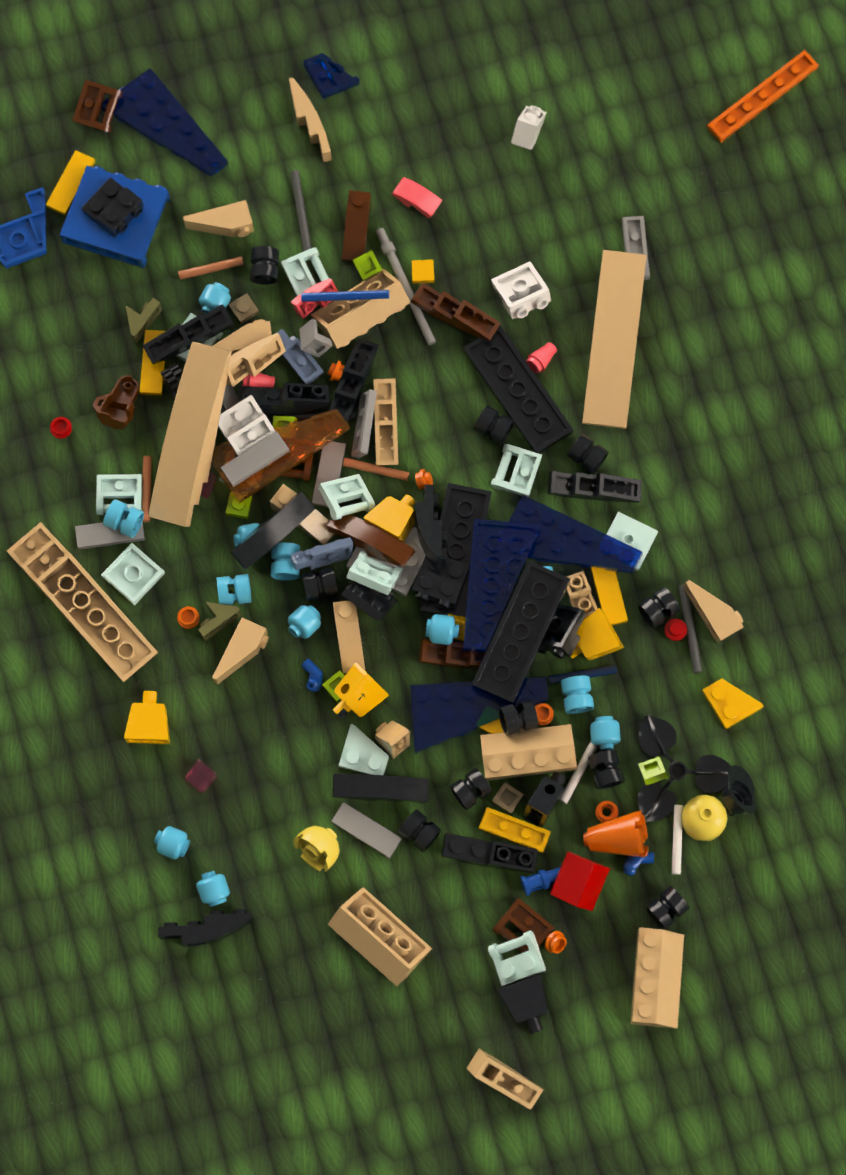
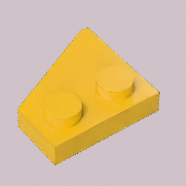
M720 679L702 690L725 730L764 707L762 703L724 679Z

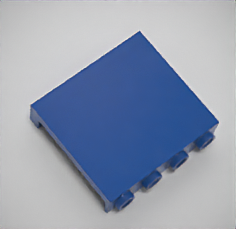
M86 166L60 233L62 243L144 268L147 262L146 253L166 201L170 202L169 191L160 185H148L141 179L132 180L126 178L125 175L114 172V174L106 172L105 169L99 166ZM110 177L122 187H127L141 198L144 205L142 213L137 218H133L129 222L127 229L116 237H113L82 212L81 209Z

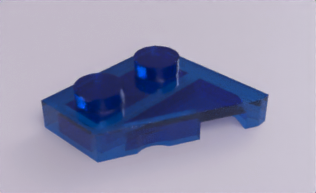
M324 53L304 60L303 65L322 99L355 87L360 83V79L357 76L353 78L344 71V67L334 63Z

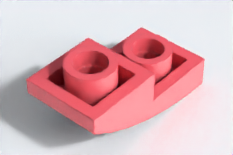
M405 177L401 179L392 193L405 206L410 207L412 205L428 219L442 202V199L434 193Z
M329 278L313 285L302 293L338 292L333 280ZM300 294L291 301V304L297 315L304 319L318 305L325 308L332 301L302 302Z

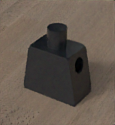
M554 772L550 778L544 777L529 800L522 818L543 828L564 791L562 784L566 778L558 772Z
M540 974L498 990L499 997L516 1025L526 1022L530 1035L544 1030L539 1017L546 1015L548 1011Z

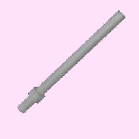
M379 228L376 230V234L382 244L381 250L384 256L388 257L397 279L401 282L411 301L414 293L395 254L394 244L389 241L384 228ZM409 303L428 346L435 344L436 340L421 308Z

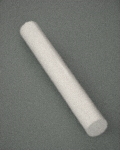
M591 741L577 765V770L573 772L559 799L564 804L568 803L589 764L588 757L594 755L598 747L593 745Z
M674 805L671 872L674 875L681 874L683 828L681 816L683 805Z

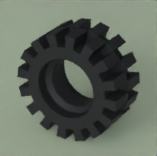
M177 364L160 372L174 399L183 373Z

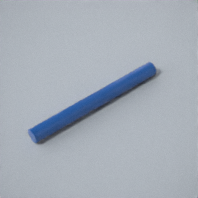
M389 290L301 293L302 302L390 298Z

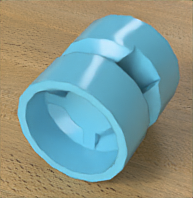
M115 499L105 514L103 525L115 531L120 529L121 534L134 538L142 525L144 511L134 507L128 509L127 504Z
M282 542L277 543L272 548L271 558L274 562L271 563V578L277 580H296L300 578V569L295 570L291 562V554L300 551V545Z
M248 574L236 575L234 579H231L230 576L217 577L219 604L233 605L234 601H237L239 604L252 603ZM234 586L235 594H230L229 587Z
M573 676L561 680L562 694L567 696L564 699L565 713L578 714L594 709L593 697L588 694L591 691L589 676Z

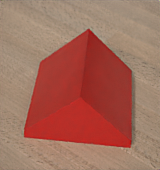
M567 851L550 894L578 908L593 911L610 868Z

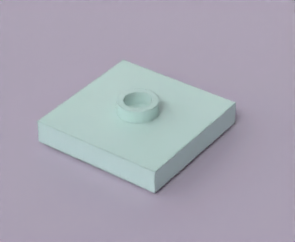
M618 512L598 552L639 571L658 531Z
M131 543L101 576L135 606L165 574V571Z

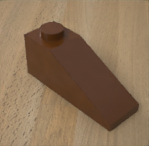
M349 190L342 261L353 262V259L365 254L371 209V192Z

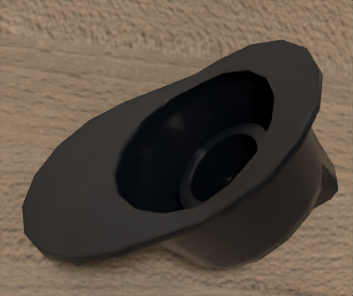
M737 765L731 766L728 770V784L721 793V799L729 816L744 812L754 813L756 810L752 779L746 770Z

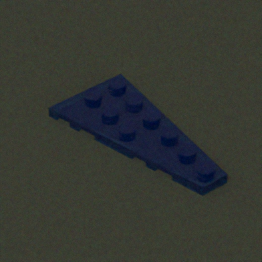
M151 68L120 89L123 93L121 98L118 99L113 114L116 119L121 122L124 121L137 132L160 146L163 145L168 148L173 154L186 159L191 165L211 177L229 165L228 160ZM109 98L102 103L101 109L103 111H106Z
M525 495L521 497L492 550L493 555L502 554L515 558H532L536 561L566 565L576 564L588 568L598 567L632 574L643 555L642 551Z
M474 519L463 643L464 651L486 652L539 533L540 524Z
M547 677L525 678L514 704L473 686V681L411 685L415 754L433 745L436 746L443 741L459 737L479 729L480 726L498 720V708L508 704L516 706L517 702L531 699L534 706L548 701Z

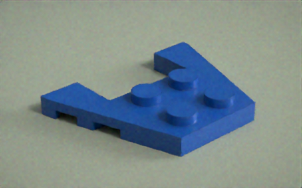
M43 187L25 193L32 214L0 225V263L6 269L47 254L46 202Z

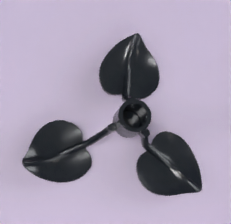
M646 715L640 725L639 744L642 750L649 756L653 757L662 752L670 762L667 770L670 779L664 787L655 782L649 785L645 784L640 789L637 802L639 810L642 811L641 815H644L646 822L660 820L673 811L677 798L672 791L667 789L674 780H681L687 774L697 775L695 781L699 789L706 793H716L727 786L728 770L731 767L728 762L715 755L700 757L696 762L697 770L687 769L686 765L682 762H674L666 752V749L674 746L677 737L676 731L669 722L651 715Z

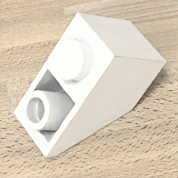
M526 106L517 119L511 143L531 150L537 141L547 112L542 111L541 108L536 106Z

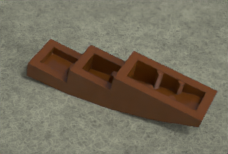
M423 282L410 301L438 319L487 341L491 340L501 324L466 300L460 302L445 291L439 293Z
M350 514L342 516L338 520L331 519L326 525L329 532L346 538L350 537L353 541V546L365 549L368 556L399 567H403L415 554V550L395 536Z
M422 639L419 663L478 670L489 645L473 642L470 644L452 642L450 645L433 644L428 639Z

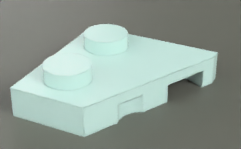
M351 724L339 767L366 775H384L389 756L361 730Z

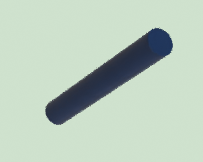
M609 665L551 675L548 678L550 685L561 683V680L573 676L584 675L593 678L616 674L617 668L616 665Z

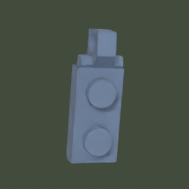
M283 329L277 332L286 350L282 356L304 384H310L324 374V371L311 354L301 350V342L298 337L295 338L293 335L289 338Z
M349 537L338 539L325 545H318L304 552L298 551L291 554V562L295 570L310 567L312 570L349 559L352 556L353 541Z

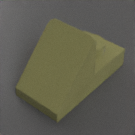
M152 298L149 303L146 302L140 311L141 314L126 306L130 333L134 343H138L145 334V330H148L162 311L161 303L155 298Z
M206 602L207 608L215 618H208L200 624L201 628L198 631L205 642L241 616L240 609L237 606Z

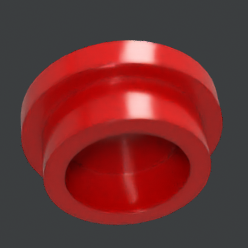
M57 417L50 424V432L55 438L64 439L71 434L72 424L65 417Z
M671 619L666 623L664 632L668 639L680 641L686 636L687 626L680 619Z

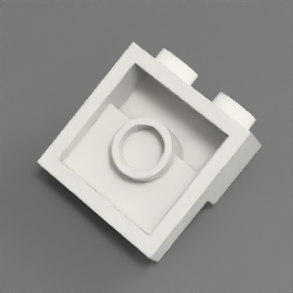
M531 262L491 279L493 287L502 299L503 306L512 319L516 317L524 318L528 315L529 311L535 308L543 309L551 301L548 287Z

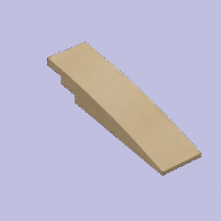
M603 250L582 424L626 429L647 255Z
M192 342L165 435L148 517L190 527L194 505H199L203 483H208L232 354L231 350Z
M41 522L7 550V553L123 682L158 654L155 648L80 563Z

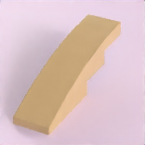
M289 78L298 126L307 125L310 143L320 144L323 162L331 161V150L327 136L315 108L295 79Z
M275 333L231 355L226 385L234 387L247 375L255 377L286 352L280 335Z
M373 379L374 390L377 391L374 407L376 466L398 465L396 379Z

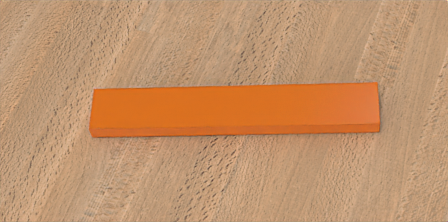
M805 50L707 124V129L720 143L815 71L819 65Z

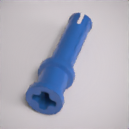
M561 867L548 871L541 869L538 873L527 877L524 875L520 876V882L525 895L529 896L531 892L540 889H549L550 885L554 884Z

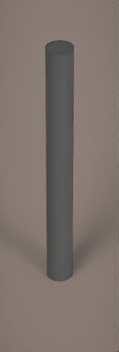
M295 170L291 172V179L304 252L312 247L299 171Z
M680 585L678 587L684 621L687 626V639L693 673L697 674L702 672L691 603L683 586Z

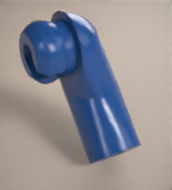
M307 659L301 665L309 674L306 686L309 691L316 692L322 687L323 672L310 659Z
M648 852L647 857L629 856L623 863L624 873L631 876L636 874V868L641 863H654V852Z

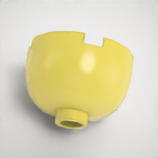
M699 795L690 799L684 806L681 816L683 829L686 834L698 841H712L719 837L727 823V812L720 800L710 795Z
M311 826L301 831L293 840L295 849L300 848L303 852L301 858L317 871H321L324 868V872H327L337 860L340 852L336 839L337 835L329 828Z

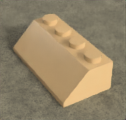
M382 269V271L372 275L348 291L389 290V299L332 301L325 308L322 307L311 314L325 337L332 339V345L337 349L348 345L352 339L364 335L371 327L383 323L387 317L402 311L406 305L411 303L401 282L385 269Z
M571 724L535 728L527 731L520 730L519 733L508 736L504 732L480 735L484 773L487 781L577 770Z
M364 887L340 906L328 923L337 934L396 986L409 976L432 949Z
M639 927L637 931L630 1024L678 1028L684 944L683 934Z

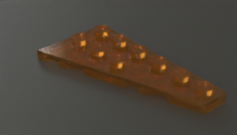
M335 409L311 416L310 419L300 422H291L289 425L280 428L274 427V430L281 436L290 452L235 487L231 485L221 470L223 465L238 457L228 441L214 447L211 465L238 502L241 503L348 431L350 426L339 411Z

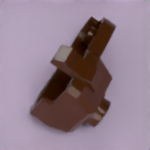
M131 375L122 376L116 382L111 393L95 399L92 407L103 425L123 430L131 422L135 411L133 403L140 391L138 382L132 379Z

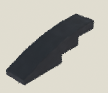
M222 304L205 315L200 314L183 325L181 323L175 325L142 346L152 364L155 365L189 350L192 342L203 343L235 324Z
M358 338L343 369V376L335 391V398L327 412V420L345 426L348 425L379 348L378 344Z
M557 471L549 473V495L598 501L641 502L642 480L602 473L599 475L579 472L569 474Z
M302 492L297 493L285 506L279 508L264 523L255 528L230 553L244 570L247 569L288 535L316 508Z
M333 774L332 797L365 801L382 800L426 803L428 802L429 779L385 775Z

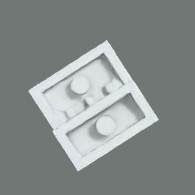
M249 395L220 414L218 427L237 456L276 432L252 395Z

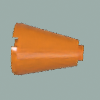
M635 811L587 828V833L583 834L585 847L588 846L590 851L647 857L648 846H644V843L648 839L645 817L641 815L642 811Z

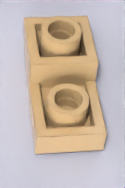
M581 571L566 576L570 578L566 593L572 607L583 609L587 613L584 618L585 620L598 608L591 594V588L586 576Z

